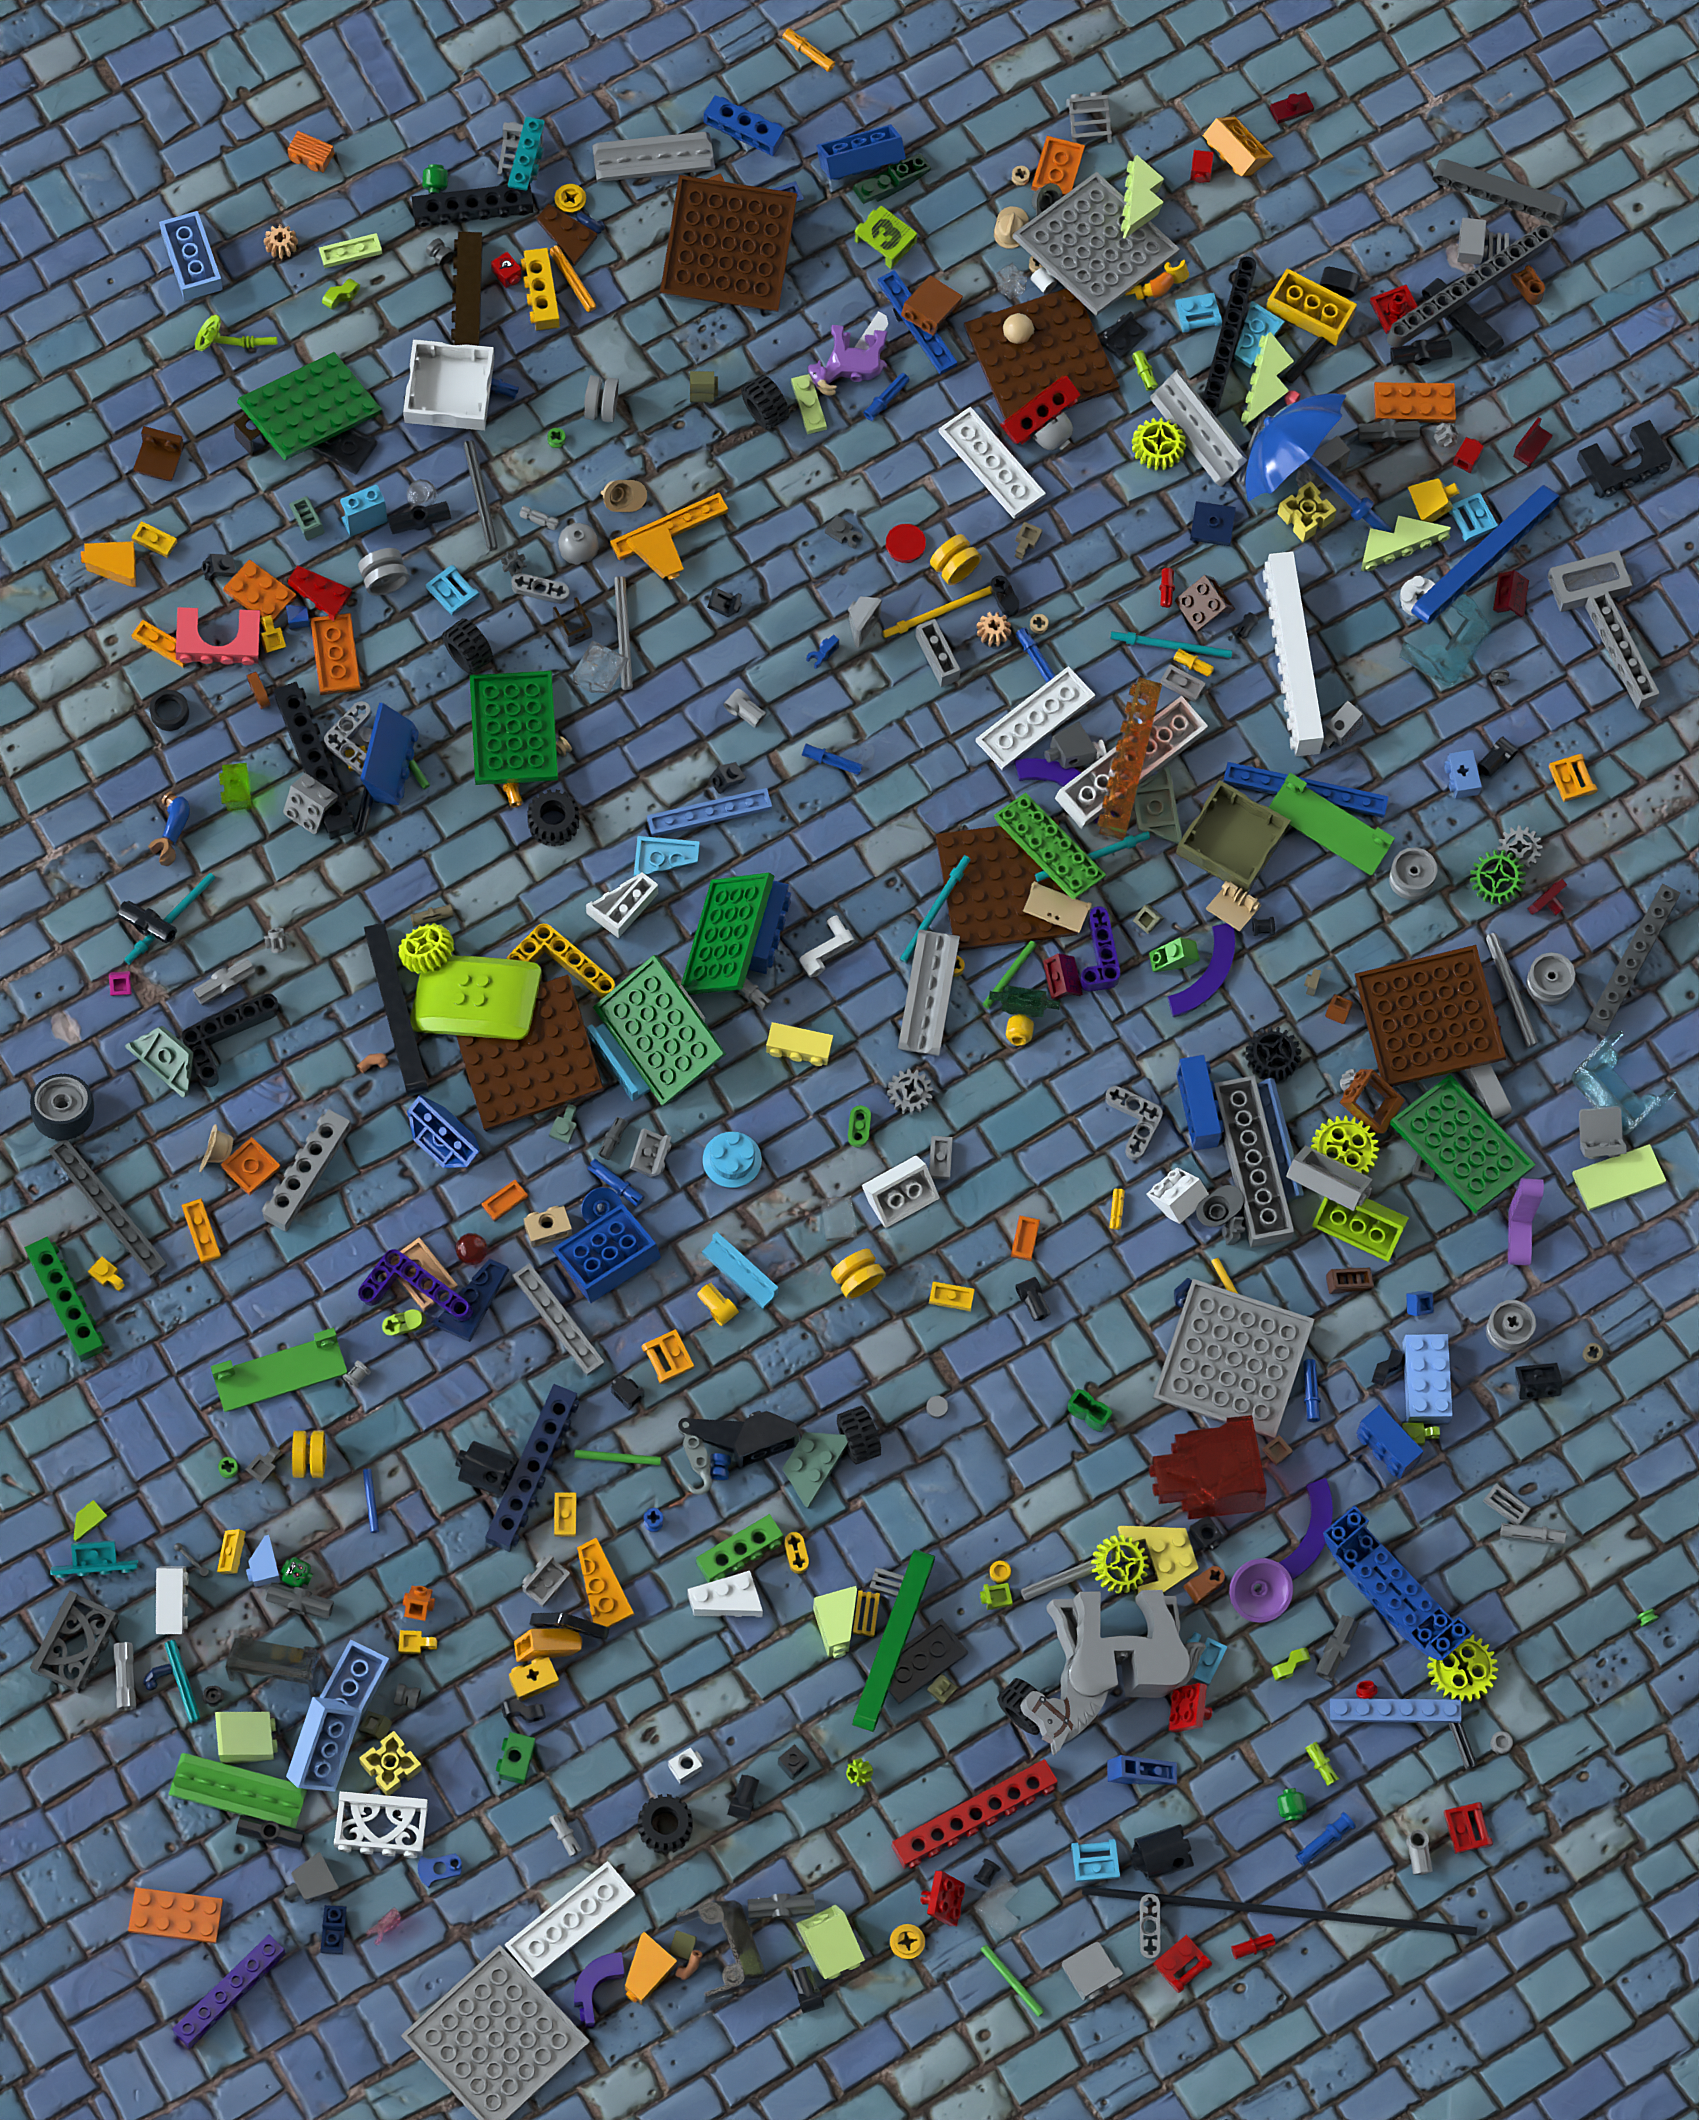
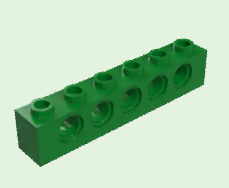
M47 1236L24 1247L80 1361L83 1362L104 1352L102 1344L105 1343V1340L100 1331L96 1333L93 1327L96 1325V1322L91 1313L87 1315L84 1309L87 1305L83 1296H77L75 1290L78 1287L73 1277L68 1278L66 1272L69 1269L64 1259L59 1260L57 1253L60 1252L55 1241L50 1242ZM44 1260H53L51 1265H43ZM55 1277L62 1278V1281L60 1283H52V1280ZM64 1295L72 1296L67 1302L61 1301ZM73 1313L81 1314L77 1320L70 1319ZM83 1331L90 1332L86 1338L79 1337Z

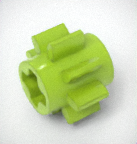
M862 1758L855 1759L853 1763L848 1764L846 1775L851 1784L857 1783L858 1787L864 1786L866 1782L872 1781L873 1768L869 1761L863 1762Z

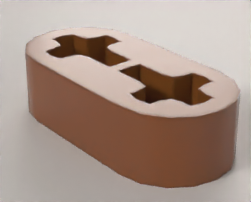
M257 672L246 675L260 709L271 706Z

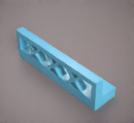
M603 1023L596 1028L592 1024L588 1026V1038L632 1102L650 1092V1088L606 1025Z
M717 1231L712 1235V1242L702 1251V1254L764 1310L778 1296V1286Z

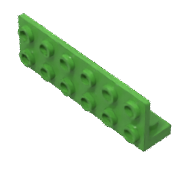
M1289 773L1268 808L1291 820V827L1372 876L1395 838L1378 827L1376 830L1369 827L1307 788L1305 781Z
M334 1327L314 1333V1341L233 1366L231 1360L210 1366L224 1412L347 1374Z

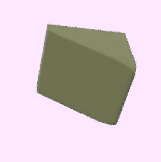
M1148 904L1140 910L1132 921L1149 934L1164 917Z
M368 1711L359 1731L378 1740H383L392 1725V1721L384 1715Z
M676 1930L669 1954L689 1961L697 1937Z

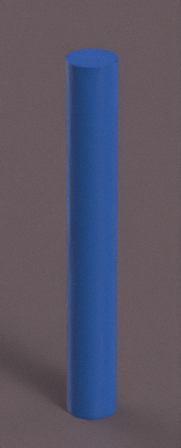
M364 1469L363 1477L371 1533L379 1532L372 1471L371 1469Z

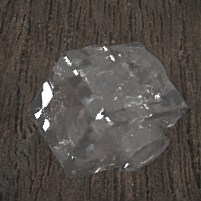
M1011 263L996 273V283L999 291L1003 295L1006 294L1009 299H1012L1015 296L1019 297L1025 292L1027 277L1022 270L1019 271Z

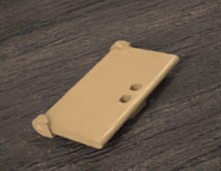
M1034 881L1023 912L1080 933L1086 915L1092 908V903L1071 899L1066 894L1042 886Z

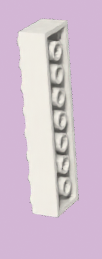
M1180 696L1062 787L1055 799L1077 825L1083 829L1132 791L1133 788L1141 784L1203 736L1208 725L1188 702Z

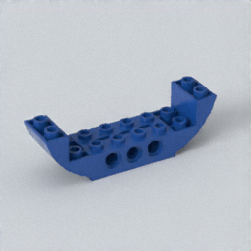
M1354 1505L1323 1532L1330 1552L1351 1583L1406 1641H1409L1429 1657L1443 1660L1473 1634L1474 1631L1459 1616L1453 1620L1367 1529L1369 1520Z

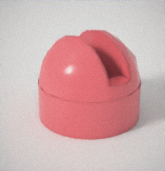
M1293 390L1288 391L1285 394L1284 401L1287 405L1299 401L1301 394Z

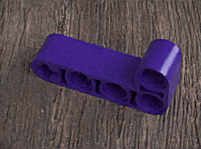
M1097 906L1091 910L1089 915V928L1097 966L1085 968L1081 973L1080 979L1081 988L1087 992L1114 988L1118 985L1120 978V967L1109 914L1104 907ZM1096 917H1099V919L1101 920V926H1098L1099 922L1098 918ZM1104 935L1107 937V940H1100L1098 936ZM1108 954L1111 956V959H1103L1102 955ZM1111 973L1115 975V978L1109 979L1105 975ZM1088 976L1093 977L1095 981L1088 982L1085 978Z

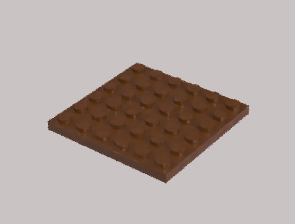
M679 175L660 294L779 312L798 194Z
M1067 288L964 322L965 331L1004 420L1062 376H1068L1081 394L1076 398L1078 400L1076 404L1119 390L1118 381L1083 303ZM1020 313L1031 319L1034 326V334L1031 335L1027 342L1016 344L1010 342L1004 336L1003 325L1009 316ZM1055 394L1053 397L1056 405L1061 402L1059 394ZM1039 406L1037 410L1038 415H1045V408ZM1024 418L1022 422L1028 421V419Z
M1058 818L1052 819L1059 826ZM1001 826L936 834L935 838L944 886L950 878L951 871L958 866L963 856L966 855L971 859L963 872L964 876L960 882L957 881L946 899L952 935L960 936L958 951L1078 935V932L1023 912L1031 893V885L1034 881L1037 882L1035 874L1044 870ZM1051 877L1038 882L1042 886L1066 894Z
M1476 945L1354 974L1379 1074L1391 1087L1506 1060Z
M568 974L539 985L530 1030L525 1038L513 1040L456 1035L485 1131L604 1091L574 988Z

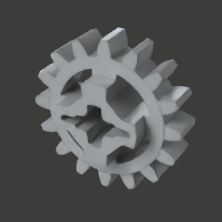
M1518 826L1517 831H1514L1511 827L1510 834L1503 833L1505 839H1499V843L1502 845L1497 847L1499 852L1505 850V857L1508 856L1507 853L1512 852L1516 858L1520 859L1517 865L1523 864L1528 870L1530 869L1531 862L1535 865L1537 864L1535 858H1541V854L1538 851L1543 850L1542 845H1537L1541 842L1540 837L1534 838L1536 836L1535 831L1529 833V827H1526L1523 831L1521 826ZM1516 836V839L1512 843H1508L1513 837ZM1524 836L1528 837L1533 843H1527L1524 840ZM1519 844L1523 846L1522 852H1518L1516 849ZM1532 853V855L1528 859L1524 860V858L1528 854Z
M907 1069V1074L899 1071V1077L895 1075L892 1077L893 1082L888 1084L890 1090L887 1091V1096H892L889 1102L890 1104L896 1103L895 1110L902 1108V1114L909 1110L910 1115H913L914 1110L921 1113V1106L924 1108L928 1107L927 1101H932L930 1094L933 1093V1088L929 1087L931 1080L925 1081L926 1074L919 1076L918 1070L913 1074L910 1069ZM913 1086V1091L911 1092V1094H909V1097L907 1098V1092H909V1090H911V1087Z

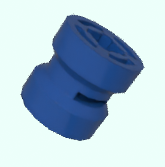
M711 1454V1478L715 1480H728L730 1473L728 1466L731 1464V1457L726 1454Z

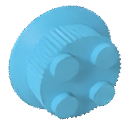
M721 1133L707 1144L703 1153V1167L706 1174L713 1182L723 1187L738 1188L747 1185L758 1175L761 1168L762 1156L758 1145L753 1139L743 1133Z

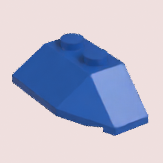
M419 1095L407 1110L413 1140L443 1168L469 1167L479 1154L480 1148L475 1135L444 1106Z

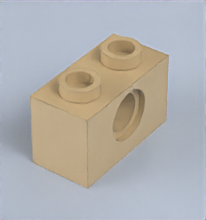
M553 1206L548 1208L546 1212H533L524 1218V1226L531 1248L572 1236V1228L564 1206ZM544 1222H551L553 1224L550 1228L542 1227Z

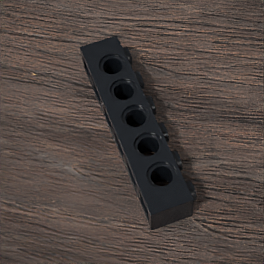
M530 182L526 191L503 185L411 196L415 227H429L436 224L448 225L453 222L466 223L470 220H488L495 217L507 218L511 215L525 216L529 213H534ZM470 205H476L477 207H475V208H470L469 206H470ZM430 210H437V212H434V213L429 212V211H430Z

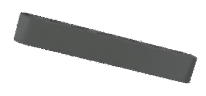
M1440 159L1438 161L1432 180L1439 185L1554 223L1562 221L1568 202L1561 197L1447 159Z

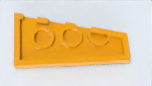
M594 1538L577 1547L593 1622L610 1628L635 1615L598 1539Z

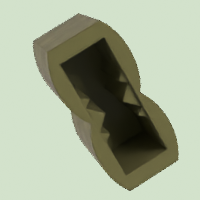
M690 371V402L714 403V398H718V376H714V371Z

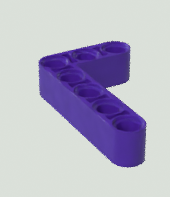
M396 1249L388 1250L358 1290L359 1298L365 1304L374 1306L379 1303L398 1276H400L458 1320H468L473 1314L472 1306L465 1299ZM399 1256V1263L391 1265L392 1258ZM416 1268V1274L413 1277H408V1271ZM386 1273V1280L378 1282L379 1275ZM432 1280V1287L427 1290L424 1289L425 1282ZM373 1290V1297L365 1299L366 1292ZM443 1293H449V1299L445 1302H441V1295ZM466 1305L465 1312L457 1314L458 1307Z

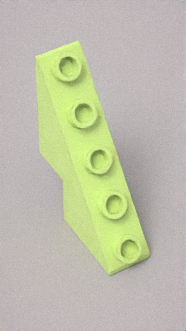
M1138 155L1135 156L1133 161H1129L1127 165L1129 175L1127 176L1125 187H1128V190H1126L1124 202L1127 203L1123 209L1122 216L1125 219L1121 226V231L1124 232V239L1156 217L1164 203L1155 195L1159 191L1164 178Z
M1271 332L1266 336L1262 335L1259 341L1261 351L1260 354H1257L1254 366H1257L1250 379L1252 389L1247 394L1245 402L1248 403V406L1241 418V422H1244V427L1284 397L1289 391L1277 376L1294 361Z
M1398 516L1394 533L1370 528L1361 571H1372L1380 564L1392 563L1398 557H1407L1414 551L1427 549L1438 541L1445 542L1450 538L1449 532L1451 527Z

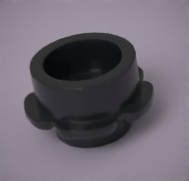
M208 1686L204 1690L202 1699L205 1704L215 1707L223 1701L224 1694L220 1687Z

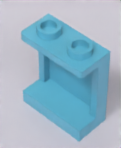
M373 485L340 499V503L345 511L342 521L350 537L387 522L386 504L378 485Z

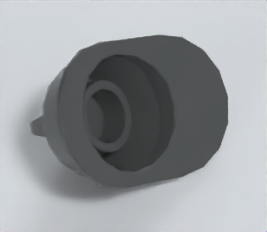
M1046 184L1043 187H1039L1033 194L1032 206L1036 211V216L1062 198V191L1057 184Z
M1224 1185L1216 1189L1199 1202L1196 1208L1198 1220L1208 1227L1225 1225L1229 1219L1241 1210L1244 1204L1243 1194L1237 1187L1232 1185Z

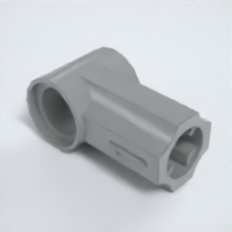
M736 689L723 704L729 713L734 716L739 715L754 728L759 726L766 717V713L751 702L749 696L741 689Z
M1421 1829L1414 1830L1406 1839L1413 1875L1433 1872L1428 1847L1429 1837ZM1413 1836H1419L1422 1839L1421 1846L1413 1843Z

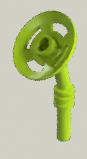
M213 315L206 320L195 340V348L198 351L205 350L212 343L242 346L243 348L246 346L247 348H250V346L254 348L261 345H278L277 337L254 338V336H251L250 338L247 336L245 338V336H242V338L220 336L221 318L218 315Z

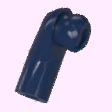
M583 212L578 213L576 220L597 234L605 229L603 221H596Z
M1186 1278L1174 1290V1302L1179 1308L1184 1307L1187 1292L1192 1283L1190 1278Z
M168 1663L152 1668L143 1681L146 1689L149 1691L156 1689L158 1686L156 1680L159 1677L172 1674L171 1665Z

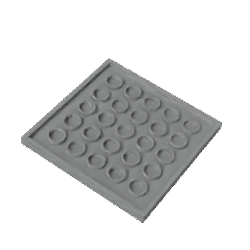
M1098 172L1091 175L1013 234V239L1096 316L1162 267L1166 262L1178 255L1180 251L1150 221L1124 239V232L1121 231V226L1125 219L1122 214L1127 202H1124V197Z
M1193 1279L1153 1399L1275 1439L1314 1319Z
M501 1945L493 1950L401 2035L402 2039L477 2120H508L590 2044L586 2036Z

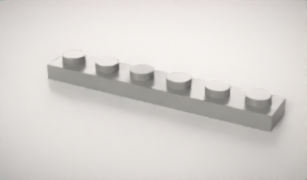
M530 1263L512 1275L515 1282L586 1376L604 1365L603 1359Z

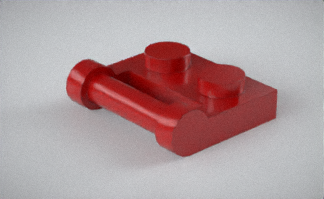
M1481 1802L1444 1810L1443 1813L1455 1854L1493 1845L1481 1811L1483 1810ZM1470 1812L1474 1814L1481 1840H1475L1468 1816Z
M1186 1934L1153 1962V1965L1175 1991L1180 1993L1184 1990V1986L1205 1968L1209 1969L1212 1966V1962ZM1196 1957L1199 1962L1177 1980L1174 1975Z

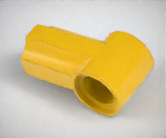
M712 1283L706 1284L697 1293V1296L711 1311L712 1317L720 1326L725 1325L739 1313L736 1306L728 1298L725 1299Z

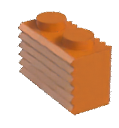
M297 131L287 149L288 157L292 162L296 164L303 163L310 170L315 172L321 171L322 173H324L335 154L333 145L300 131Z

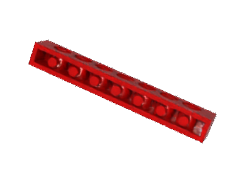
M1043 1759L892 1841L891 1847L904 1869L910 1867V1869L915 1868L922 1863L921 1860L925 1857L933 1858L941 1853L940 1849L946 1846L951 1848L960 1842V1838L966 1835L968 1838L972 1837L984 1825L990 1827L998 1822L997 1818L1003 1815L1008 1817L1017 1812V1807L1023 1804L1025 1806L1031 1805L1036 1801V1797L1041 1794L1044 1796L1051 1794L1056 1790L1054 1787L1057 1786L1058 1781L1046 1760ZM1034 1780L1038 1783L1039 1787L1031 1789L1027 1786V1782ZM1010 1791H1017L1020 1797L1018 1799H1011L1008 1793ZM997 1801L1001 1807L993 1810L989 1807V1803ZM977 1811L982 1817L979 1820H973L970 1817V1813ZM960 1822L963 1828L958 1831L953 1830L951 1823ZM934 1832H940L944 1838L940 1841H935L931 1835ZM920 1842L924 1845V1849L922 1851H915L912 1845Z

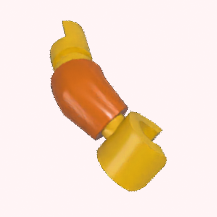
M1182 260L1180 265L1174 268L1171 267L1169 262H1166L1164 266L1166 272L1150 280L1149 283H1145L1143 287L1141 285L1135 286L1125 296L1135 294L1137 300L1145 299L1144 296L1158 298L1165 295L1173 284H1179L1188 279L1189 271L1185 260Z

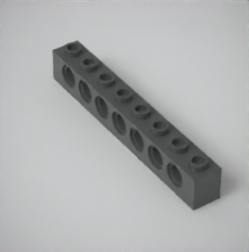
M1662 883L1589 1017L1586 1028L1605 1036L1677 903L1680 892Z

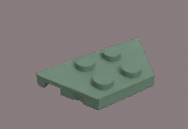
M1166 766L1159 773L1133 788L1131 794L1138 831H1148L1152 836L1179 844L1182 836L1170 767Z
M164 1026L158 1027L135 1041L126 1044L125 1047L181 1097L184 1098L189 1095L193 1052Z
M805 1432L783 1466V1471L807 1508H810L849 1444L845 1435Z

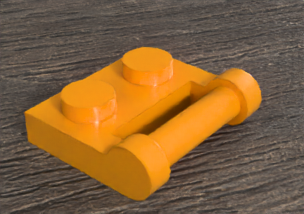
M1577 754L1549 763L1548 767L1563 802L1585 795H1592L1598 791L1585 766L1583 754ZM1572 765L1577 766L1585 787L1581 788Z
M676 1329L641 1346L643 1352L647 1353L658 1375L657 1379L660 1384H664L672 1378L694 1369V1364ZM660 1346L671 1368L670 1371L665 1372L654 1350L656 1347Z

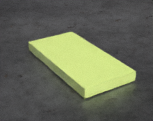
M1650 1144L1572 1172L1588 1211L1666 1183V1179Z

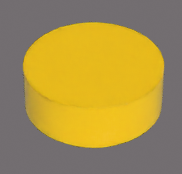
M1005 1561L994 1562L989 1572L991 1579L996 1583L1007 1582L1011 1576L1010 1565Z

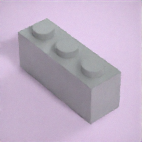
M933 619L916 626L915 636L940 686L944 687L960 680L961 670L936 620Z

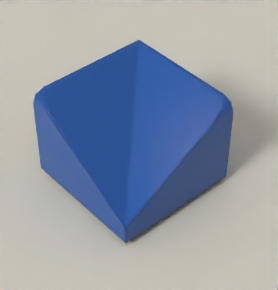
M286 605L289 629L310 626L307 607Z
M1417 1291L1406 1294L1408 1315L1420 1316L1434 1313L1433 1292Z

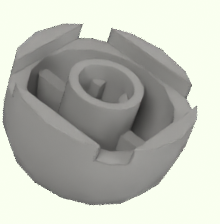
M1063 412L1037 432L1033 438L1046 450H1054L1058 447L1062 450L1070 444L1068 439L1073 434L1072 422Z
M573 523L566 526L558 540L562 558L575 565L586 561L590 562L597 555L599 549L598 537L594 529L583 523Z

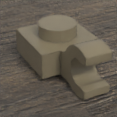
M1024 522L1016 536L1015 541L1019 545L1015 551V557L1022 560L1028 547L1034 549L1043 530Z

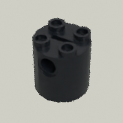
M473 1441L467 1451L460 1450L457 1456L455 1466L460 1467L458 1481L494 1495L503 1496L511 1480L509 1476L512 1470H515L518 1459L514 1455Z
M1181 1824L1134 1839V1847L1130 1854L1131 1862L1135 1871L1143 1872L1146 1880L1156 1879L1194 1866L1191 1854H1188L1191 1851V1846L1188 1838L1183 1839L1184 1831Z

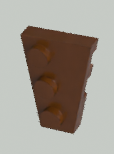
M549 203L537 217V222L551 239H554L562 252L570 258L574 266H576L597 239L596 232Z

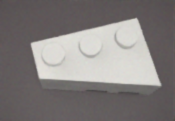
M160 1566L156 1568V1634H183L184 1629H188V1616H185V1607H188V1594L185 1593L189 1577L188 1572H186V1566Z
M750 1571L688 1589V1599L694 1616H763V1610Z

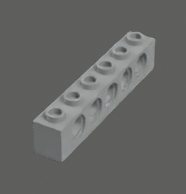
M1605 590L1589 596L1585 608L1637 710L1655 704L1660 693L1608 591Z
M329 1109L326 1114H322L319 1117L316 1130L309 1133L306 1139L307 1144L304 1149L300 1148L297 1152L294 1165L289 1166L285 1171V1179L282 1184L278 1183L273 1191L274 1196L271 1201L268 1200L263 1206L264 1220L285 1232L351 1129L350 1120ZM325 1132H331L333 1134L329 1138H324L322 1136V1134ZM314 1149L322 1151L319 1155L311 1154ZM304 1166L311 1168L306 1173L301 1172L300 1169ZM292 1184L300 1185V1187L297 1190H291L289 1188ZM282 1201H287L289 1203L288 1206L284 1208L279 1207L278 1204Z

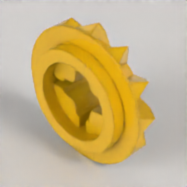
M565 184L556 191L554 199L558 209L560 208L564 213L570 212L573 214L585 206L586 194L578 185ZM567 196L570 198L574 197V203L571 201L566 202Z
M912 1924L898 1926L890 1936V1947L893 1953L901 1959L911 1960L919 1956L924 1949V1934L918 1927ZM905 1933L909 1940L914 1941L911 1943L909 1951L906 1945L899 1944L904 1941Z

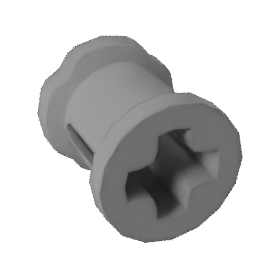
M357 1360L352 1370L348 1374L343 1375V1379L350 1386L358 1389L359 1383L366 1375L369 1376L371 1371Z

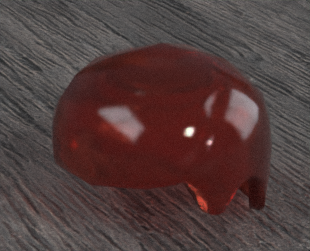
M467 1233L461 1236L455 1247L457 1257L466 1265L481 1263L488 1252L485 1239L476 1233Z

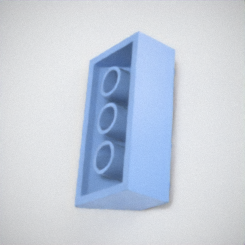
M312 1698L286 1776L297 1788L336 1791L362 1711L333 1699Z

